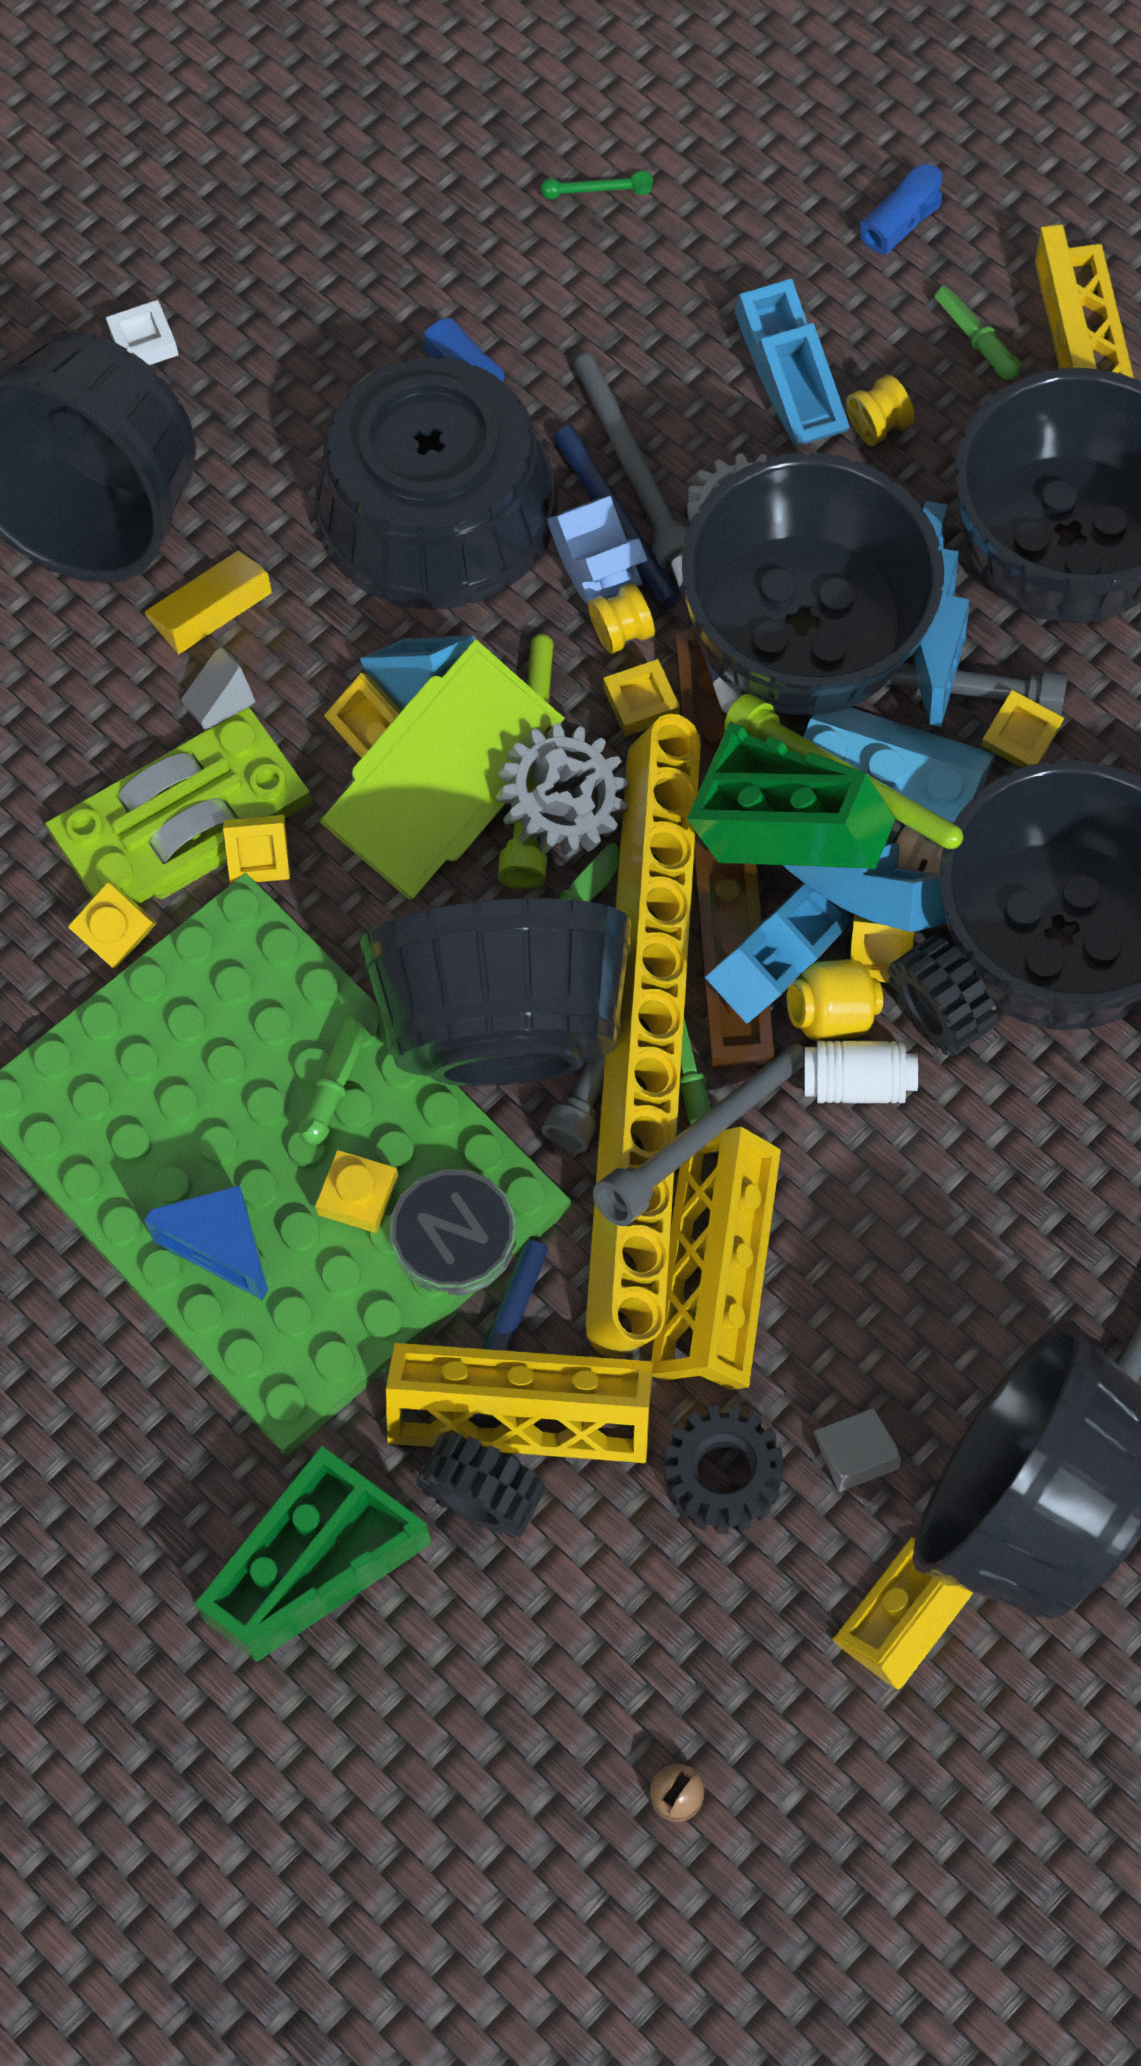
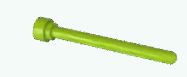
M538 634L533 637L530 643L527 685L549 704L553 641L546 634ZM530 775L526 778L527 793L532 792L534 787V781ZM518 821L514 823L513 839L509 840L506 848L500 852L498 879L504 885L515 889L538 888L546 881L547 855L540 852V843L537 841V836L533 835L524 843L519 840L524 826Z
M751 693L740 696L732 704L726 715L725 731L729 722L743 726L749 735L766 741L769 737L783 741L785 746L791 751L805 756L812 752L859 770L781 725L778 715L775 714L774 707ZM868 775L896 820L946 849H955L960 846L963 841V833L958 826Z

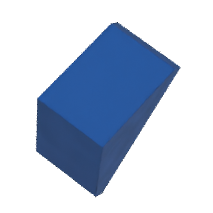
M240 1186L151 1209L144 1221L154 1243L260 1300L268 1292L269 1289L249 1211Z

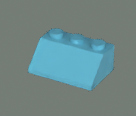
M851 707L829 714L814 715L810 719L803 736L951 823L955 822L958 814L970 800L974 801L975 795L984 788L995 758L994 753ZM899 822L900 825L902 826V827H901V832H902L903 828H904L906 825H904L903 823Z

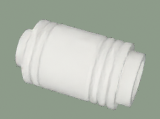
M817 1041V1047H805V1097H817V1103H905L906 1091L918 1090V1054H906L905 1041Z

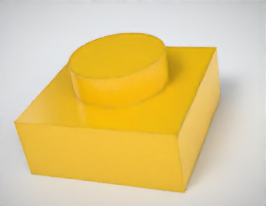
M658 659L603 678L605 694L625 737L647 730L660 716L666 714L680 715V706Z
M1011 690L985 734L981 746L1020 768L1039 764L1062 726L1064 718Z
M284 815L224 820L223 832L230 884L245 873L255 882L290 879L291 867Z
M107 882L68 928L112 968H117L157 922L113 882Z
M854 914L850 959L860 961L869 971L871 978H876L879 982L889 983L891 976L887 973L888 967L891 966L892 962L913 948L915 931L909 932L881 925Z
M337 1150L315 1205L317 1215L378 1233L399 1178L397 1168Z

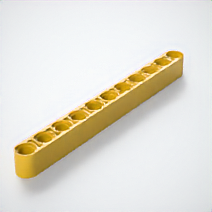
M678 714L660 716L629 747L627 754L625 779H628L629 785L624 790V801L628 805L622 817L616 909L626 913L625 915H628L631 919V954L627 958L620 1013L621 1033L617 1038V1046L614 1051L605 1056L596 1184L615 1169L638 1168L673 1140L677 1133L695 830L688 822L687 817L698 794L701 748L700 736L695 726L687 718ZM652 853L655 854V855L659 858V860H660L661 863H659V862L654 858V856L652 855ZM647 907L655 912L657 918L649 912ZM643 962L651 966L655 976L645 968ZM639 1018L648 1024L651 1033L642 1027ZM635 1075L644 1081L647 1091L638 1085ZM631 1133L641 1140L644 1150H641L634 1144ZM674 1172L653 1188V1195L649 1199L648 1209L627 1226H618L610 1222L600 1212L596 1203H594L586 1333L592 1347L600 1354L609 1358H621L655 1339L663 1329L666 1310ZM622 1251L627 1252L632 1257L636 1271L631 1270L626 1265ZM618 1311L629 1319L632 1333L627 1332L622 1327L618 1318Z

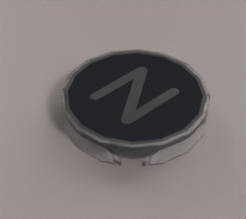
M442 1169L419 1178L400 1195L390 1216V1244L400 1270L417 1286L431 1292L433 1289L438 1292H448V1295H466L485 1288L507 1269L513 1256L517 1240V1222L508 1196L490 1178L467 1169Z

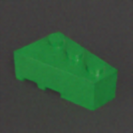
M729 722L687 820L718 863L876 869L896 818L867 773L812 752L807 756L789 750L783 741L769 737L766 741L749 735L743 726Z
M321 1446L194 1605L208 1626L257 1663L430 1546L432 1542L427 1523Z

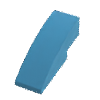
M785 280L739 294L734 307L735 315L769 399L794 446L797 447L848 431L850 426L814 323H807L793 280Z
M886 842L876 869L783 865L816 893L841 908L875 923L909 932L946 925L941 905V875L898 868L899 843Z
M804 883L735 947L705 978L748 1024L776 1000L804 970L813 964L850 925L853 919L843 908L816 893Z

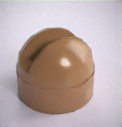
M680 1763L669 1764L658 1770L650 1784V1800L654 1810L662 1818L671 1822H683L695 1816L704 1801V1785L700 1775L690 1766ZM680 1774L684 1775L690 1781L677 1798L673 1807L663 1801V1798L672 1788Z

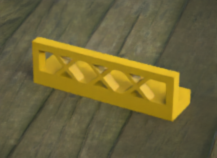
M1063 224L1041 227L1035 265L1059 370L1064 368L1097 369L1093 355L1095 350L1114 361L1115 368L1112 372L1134 378L1102 244L1068 248ZM1091 265L1094 278L1085 288L1077 284L1073 267ZM1083 306L1104 317V323L1095 333L1087 329Z
M743 1127L724 1130L682 1164L679 1169L670 1230L665 1321L662 1331L654 1339L651 1361H653L652 1376L661 1381L702 1376L728 1390L749 1388L781 1149ZM719 1152L717 1167L703 1182L700 1178L704 1154ZM708 1207L710 1210L708 1227L695 1241L692 1238L694 1222ZM699 1266L702 1270L700 1286L686 1301L683 1297L685 1281ZM690 1326L693 1330L690 1357L674 1359L676 1343Z
M394 1343L386 1385L388 1444L434 1447L442 1432H448L449 1434L454 1432L461 1434L467 1440L469 1437L475 1438L483 1446L489 1447L491 1445L502 1453L646 1463L653 1361ZM402 1408L428 1410L438 1419L431 1424L403 1422ZM475 1414L493 1415L502 1424L495 1429L479 1428L468 1419ZM540 1419L559 1420L567 1429L560 1433H546L539 1430L533 1423ZM607 1423L635 1425L634 1439L607 1437L598 1429Z

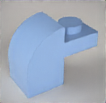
M611 496L598 498L546 519L562 563L578 594L587 604L589 600L598 596L607 598L618 594L619 589L629 583H633L636 586L642 584L636 565L647 561L645 552L639 538L626 540Z

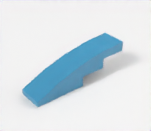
M925 501L923 512L926 513L932 523L940 543L938 549L942 550L944 585L940 589L943 590L939 609L924 639L914 651L916 678L929 725L941 727L966 639L970 599L954 596L959 551L943 549L945 545L948 505Z

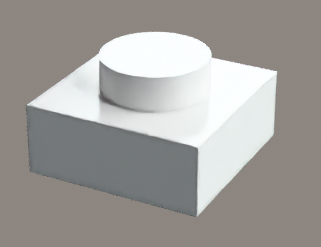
M158 300L106 317L113 341L125 347L128 352L136 354L148 365L178 356L176 342Z

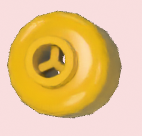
M853 959L814 962L792 982L787 990V1009L792 1024L796 1028H801L804 1034L814 1041H834L862 1037L870 1030L874 1016L880 1014L883 1007V992L879 981L876 978H871L869 971L860 961Z

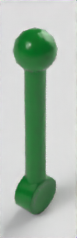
M638 171L633 174L632 178L560 183L554 178H548L542 182L540 190L543 197L549 200L556 199L560 194L628 189H632L638 195H646L652 190L653 178L646 171Z

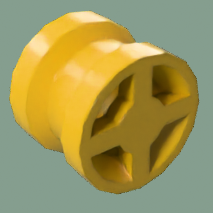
M886 375L878 379L874 383V388L870 391L858 390L846 398V408L850 421L860 438L870 446H875L884 441L887 432L893 429L903 431L914 424L915 414L910 397L901 383L892 375Z
M629 583L622 586L618 594L609 599L598 596L589 600L588 610L593 627L600 642L609 654L622 650L625 642L636 638L644 641L655 635L650 610L642 593L635 584Z

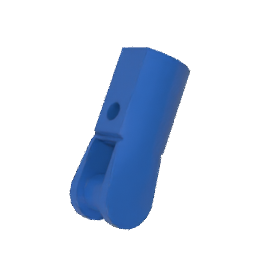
M928 164L917 166L896 188V191L892 192L860 222V239L867 247L876 253L887 255L919 222L940 207L942 203V193L939 189L942 185L941 170L936 166Z
M452 318L437 321L424 333V350L430 357H435L437 360H440L441 357L468 362L470 366L476 365L483 368L504 382L503 370L487 355L482 353V350Z

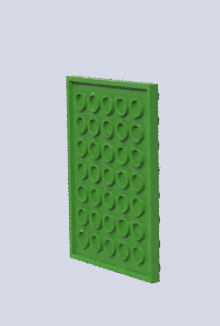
M247 873L243 874L0 1070V1145L285 1457L289 1456L390 1368L394 1343L417 1344L515 1259L528 1239H538L571 1210V1200L457 1085L440 1083L432 1079V1077L408 1073L396 1067L393 1056L387 1049V1036L378 1005ZM351 1016L364 1026V1039L354 1066L343 1086L346 1093L343 1098L339 1099L328 1126L330 1131L327 1137L319 1144H306L300 1136L298 1130L299 1123L305 1119L317 1090L316 1082L322 1078L343 1024ZM337 1150L397 1168L399 1178L378 1233L317 1215L315 1205ZM442 1172H467L489 1181L505 1197L513 1217L512 1241L503 1260L486 1276L463 1285H439L417 1276L400 1259L393 1241V1219L403 1196L421 1180ZM240 1186L249 1211L269 1289L264 1298L260 1300L154 1243L144 1221L151 1209Z

